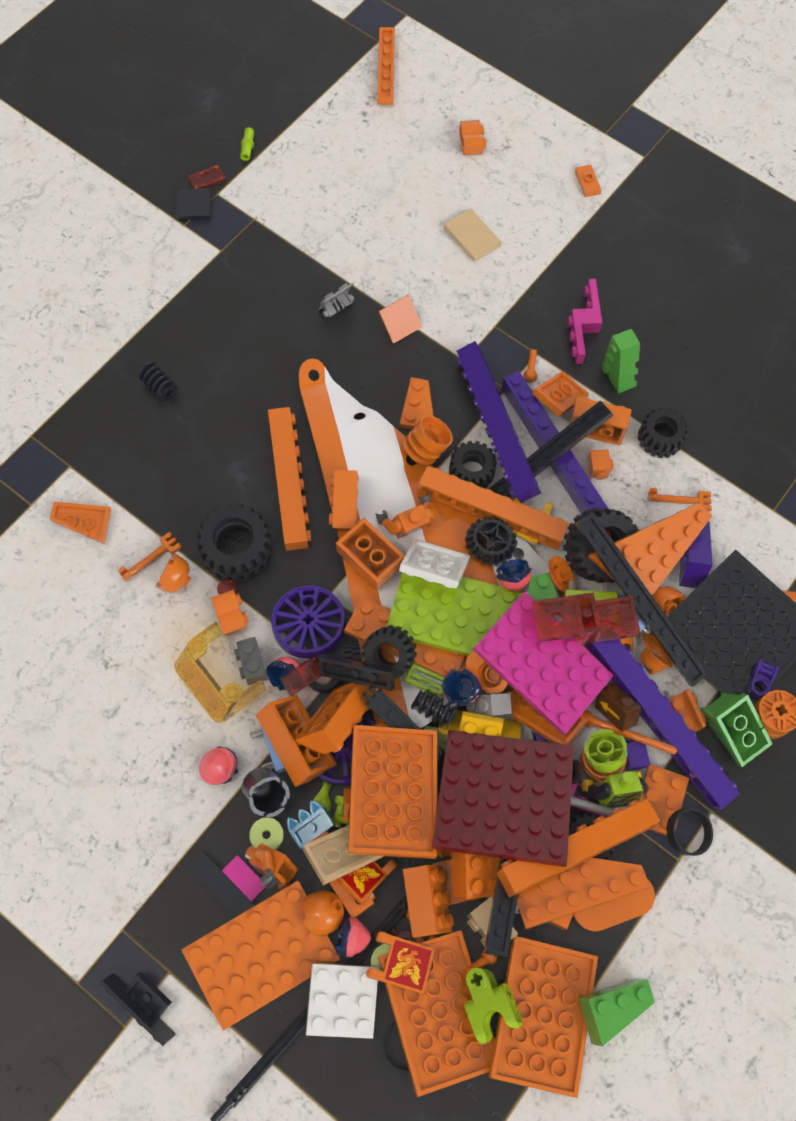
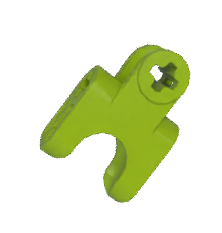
M472 968L466 977L472 999L465 1002V1009L477 1041L484 1045L490 1042L493 1037L490 1020L494 1013L499 1012L503 1016L505 1023L513 1029L520 1028L523 1021L508 985L503 983L498 986L495 976L488 969Z

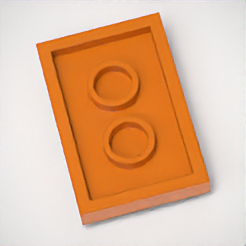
M563 371L535 388L532 393L559 417L574 407L577 397H587L589 395L585 389Z
M651 764L647 767L644 777L649 789L646 793L642 794L641 801L648 799L661 821L649 830L667 836L666 826L668 819L676 810L682 808L689 777Z

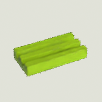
M414 663L409 669L404 682L420 690L422 689L424 692L430 689L429 694L433 695L436 693V697L441 699L443 684H437L414 673L413 670L442 683L445 677ZM410 677H413L423 683H426L436 689H439V692L415 680L410 679Z

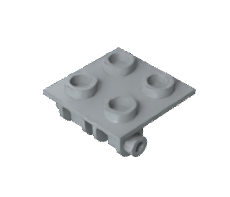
M346 283L339 287L335 294L331 292L326 295L324 300L320 302L321 306L318 311L323 309L324 317L330 318L337 312H340V309L343 310L344 307L352 304L354 297L352 294L349 295L348 291L354 283L350 285Z

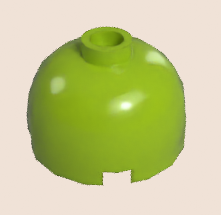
M599 730L590 735L591 738L584 744V752L589 765L602 773H612L620 769L627 759V743L624 737L615 734L612 730Z

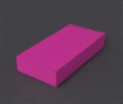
M238 855L222 870L251 902L266 888V885H262L260 878Z

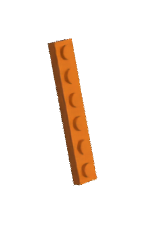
M380 27L377 104L393 105L395 28Z

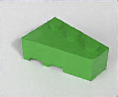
M632 329L611 337L602 363V370L608 375L617 393L637 386V381L634 378L638 374L635 364L639 361L640 342Z
M638 978L578 998L591 1044L602 1047L655 1003L648 979Z

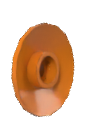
M554 556L550 558L548 569L552 582L562 592L569 590V581H574L570 566L562 557Z

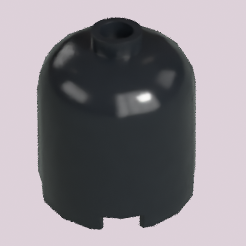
M256 768L250 771L243 779V796L255 814L270 818L277 816L285 809L284 806L290 798L289 788L285 781L269 768Z

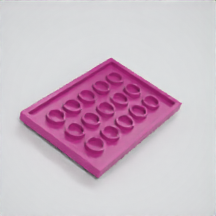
M523 592L472 649L562 735H565L614 676L527 592Z

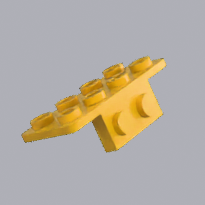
M457 710L454 719L447 729V724L438 728V732L447 736L448 730L470 734L521 738V723L519 721Z

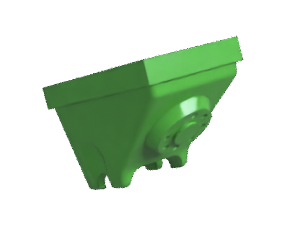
M720 693V698L707 707H701L700 711L707 718L708 726L714 731L736 764L743 767L773 743L747 694Z

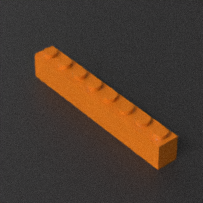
M290 407L269 409L268 414L285 549L290 551L309 548L308 541H311L310 530H306L305 525L309 524L308 512L304 513L303 507H307L306 496L301 494V490H305L304 481L299 479V473H302L301 462H297V457H300L299 446H295L298 436L297 429L293 430L292 426L296 424L295 414H291Z
M427 466L418 485V494L426 496V492H428L431 499L482 520L485 516L489 520L492 516L497 521L501 518L502 523L508 522V526L513 527L514 531L536 539L539 543L556 550L559 549L569 525L562 518L553 517L542 510H536L527 504L519 503L507 496L496 494L490 489L481 488L472 482L459 479L455 475L444 473L438 468Z
M636 799L627 805L629 808L624 810L621 807L610 812L611 816L606 819L603 815L593 820V825L589 827L584 824L576 828V833L569 835L566 867L524 861L514 862V860L502 863V868L497 872V875L508 897L510 898L655 827L661 821L648 799L641 802L639 799Z

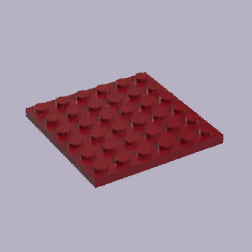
M448 730L432 849L566 867L574 746Z

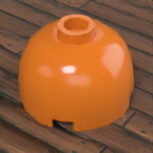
M175 553L171 557L174 560L170 559L155 586L168 593L177 592L182 586L186 588L191 580V577L188 576L190 572L189 564Z
M670 586L659 587L653 595V598L666 616L685 599L681 592Z
M320 890L307 895L303 899L301 905V912L304 911L305 915L303 922L307 929L315 936L331 934L342 924L344 907L334 892Z

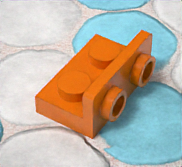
M690 689L668 698L671 702V707L683 717L684 723L689 729L698 732L706 727V718L699 711L697 698L691 693Z

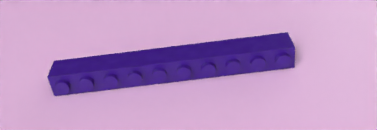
M474 341L456 350L459 356L457 362L461 368H464L462 372L466 382L469 381L470 383L468 389L472 396L475 395L474 404L477 409L481 410L479 414L481 421L487 425L485 431L489 438L492 437L493 442L491 446L494 452L499 454L497 461L500 467H504L506 471L503 473L506 482H510L512 486L509 488L512 497H517L520 503H523L541 494L480 347Z
M520 371L504 377L501 387L503 393L538 448L542 447L556 436L559 431L538 399L532 394L533 391ZM571 450L550 465L581 515L582 512L592 510L593 508L608 509Z
M609 628L586 645L592 655L614 675L611 678L613 682L641 706L639 715L659 741L677 748L676 754L670 755L713 810L723 809L740 794L736 784L727 778L723 773L722 766L712 759L710 751L697 740L696 733L686 726L683 717L671 707L670 700L660 693L657 684L645 674L644 667L634 660L632 652L623 646L618 634Z

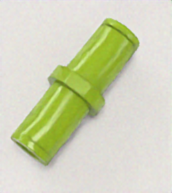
M249 127L245 128L244 137L241 140L242 149L240 156L244 161L250 160L251 149L254 147V130Z

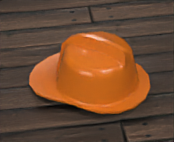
M643 633V640L646 646L640 658L647 672L653 675L666 667L671 669L673 665L652 633L649 635Z
M475 651L469 654L466 660V669L478 678L480 687L490 694H498L504 691L508 683Z

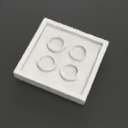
M415 539L404 557L399 571L409 576L424 578L428 582H437L445 587L457 589L468 565L470 555Z
M312 963L306 1035L373 1039L378 981L367 978L366 973L369 968L377 970L379 968L377 966Z

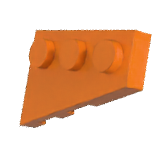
M413 377L410 379L400 421V427L414 429L422 417L426 415L433 416L428 380Z
M54 502L50 520L105 545L112 510L110 507Z

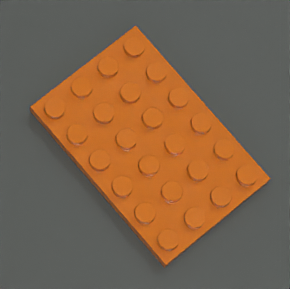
M354 725L348 854L436 859L437 850L432 849L437 814V731Z
M298 880L181 949L223 1031L311 977L312 963L333 964L340 960L328 935L315 936L305 926L303 922L305 915L304 911L301 912V905L306 894Z
M461 930L418 943L435 949L424 995L385 983L416 1097L490 1071L495 1042L494 1036L490 1042L484 1045L478 1042L465 1009V1002L472 999L466 982L467 974L465 973V969L471 965V961ZM388 953L378 956L381 971H384Z
M518 936L512 939L505 983L513 994L523 1024L520 1028L513 1029L505 1023L503 1016L499 1014L489 1078L578 1098L587 1037V1027L578 998L593 993L598 956Z

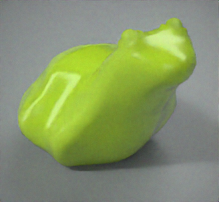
M324 781L313 801L325 807L330 814L332 801L329 797V792L332 784Z

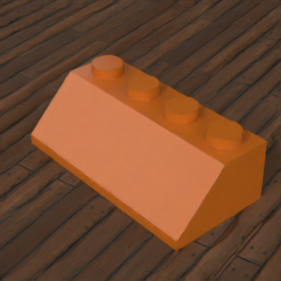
M348 683L335 688L295 741L322 754L338 752L343 747L345 739L353 733V726L360 723L363 714L370 709L365 704L368 700L362 694L366 692L371 697L374 694L368 689V686Z
M297 694L269 702L256 714L260 725L295 787L315 779L337 765L330 752L322 754L295 741L311 720Z

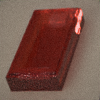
M219 165L188 176L193 189L207 188L226 181Z
M311 657L280 678L289 696H293L321 677L319 664L315 657Z

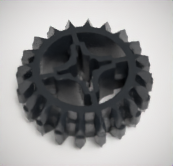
M485 516L483 520L478 518L476 523H472L467 530L465 547L469 549V555H475L474 561L480 559L481 565L487 562L488 567L492 563L497 567L500 562L504 564L507 559L510 560L512 558V554L516 551L517 540L515 539L517 536L516 533H512L513 527H508V522L503 524L501 518L497 521L494 516L490 520Z

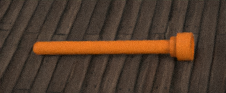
M585 710L582 714L588 718V722L584 727L596 726L604 730H612L615 734L670 754H676L677 752L675 746L627 729L621 732L615 725L596 718L593 712Z

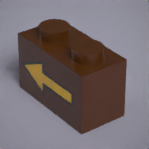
M615 683L605 686L597 695L595 708L621 732L637 725L641 706Z

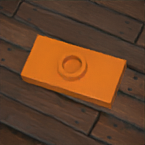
M592 165L576 167L575 174L584 196L601 194V187Z

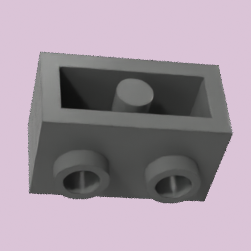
M256 637L236 642L237 649H234L237 661L241 660L242 667L239 668L241 678L246 679L248 685L266 681L267 676Z

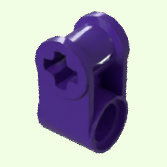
M762 658L758 659L747 687L748 694L752 698L759 699L769 692L772 682L778 673L779 666L766 663ZM754 684L761 685L763 692L756 691Z

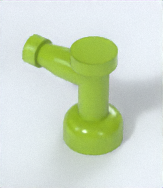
M336 795L335 803L337 808L333 820L336 823L335 827L341 828L342 824L349 825V822H343V797Z

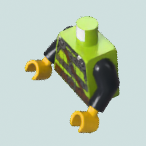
M640 770L609 775L600 786L594 784V779H583V782H581L582 791H588L599 800L600 805L610 808L627 806L636 799L641 801L642 794L646 793L649 789L648 784L642 778Z

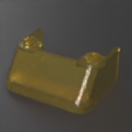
M215 621L187 643L176 660L174 668L211 719L216 723H223L264 693L266 687L262 679L246 691L237 683L227 684L222 689L199 660V658L206 654L208 644L222 635L221 629Z

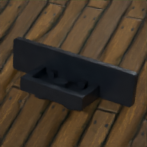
M142 972L136 974L128 986L114 973L101 981L100 985L105 989L106 993L111 995L140 1026L144 1027L155 1041L164 1046L175 1036V1032L160 1019L172 1001Z

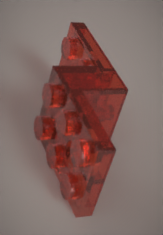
M594 592L532 601L539 642L578 637V643L581 645L641 635L633 596L595 601ZM557 614L561 616L562 620L559 623H553L550 617ZM617 614L622 618V621L614 623L610 617Z

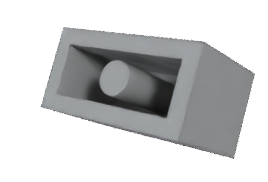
M510 693L478 695L474 702L466 705L467 712L486 716L512 714Z

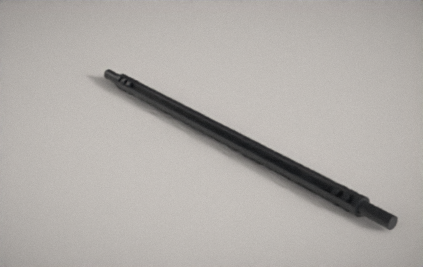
M406 895L371 933V940L368 946L362 952L350 957L345 965H361L380 944V942L376 941L377 933H389L408 912ZM308 1005L225 1097L226 1101L211 1116V1121H220L232 1107L235 1108L305 1029Z

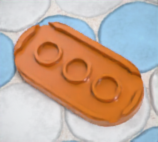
M648 880L650 887L573 913V917L578 925L589 931L596 932L646 914L654 904V888Z

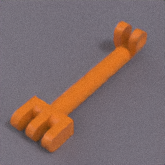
M651 488L647 497L648 501L700 503L708 512L712 510L710 505L712 503L710 499L711 492L699 491L697 497L661 495L657 494V488Z
M168 532L159 539L163 545L129 570L123 566L118 572L127 581L167 550L172 555L180 550L182 545L177 543L176 538H172L171 532Z

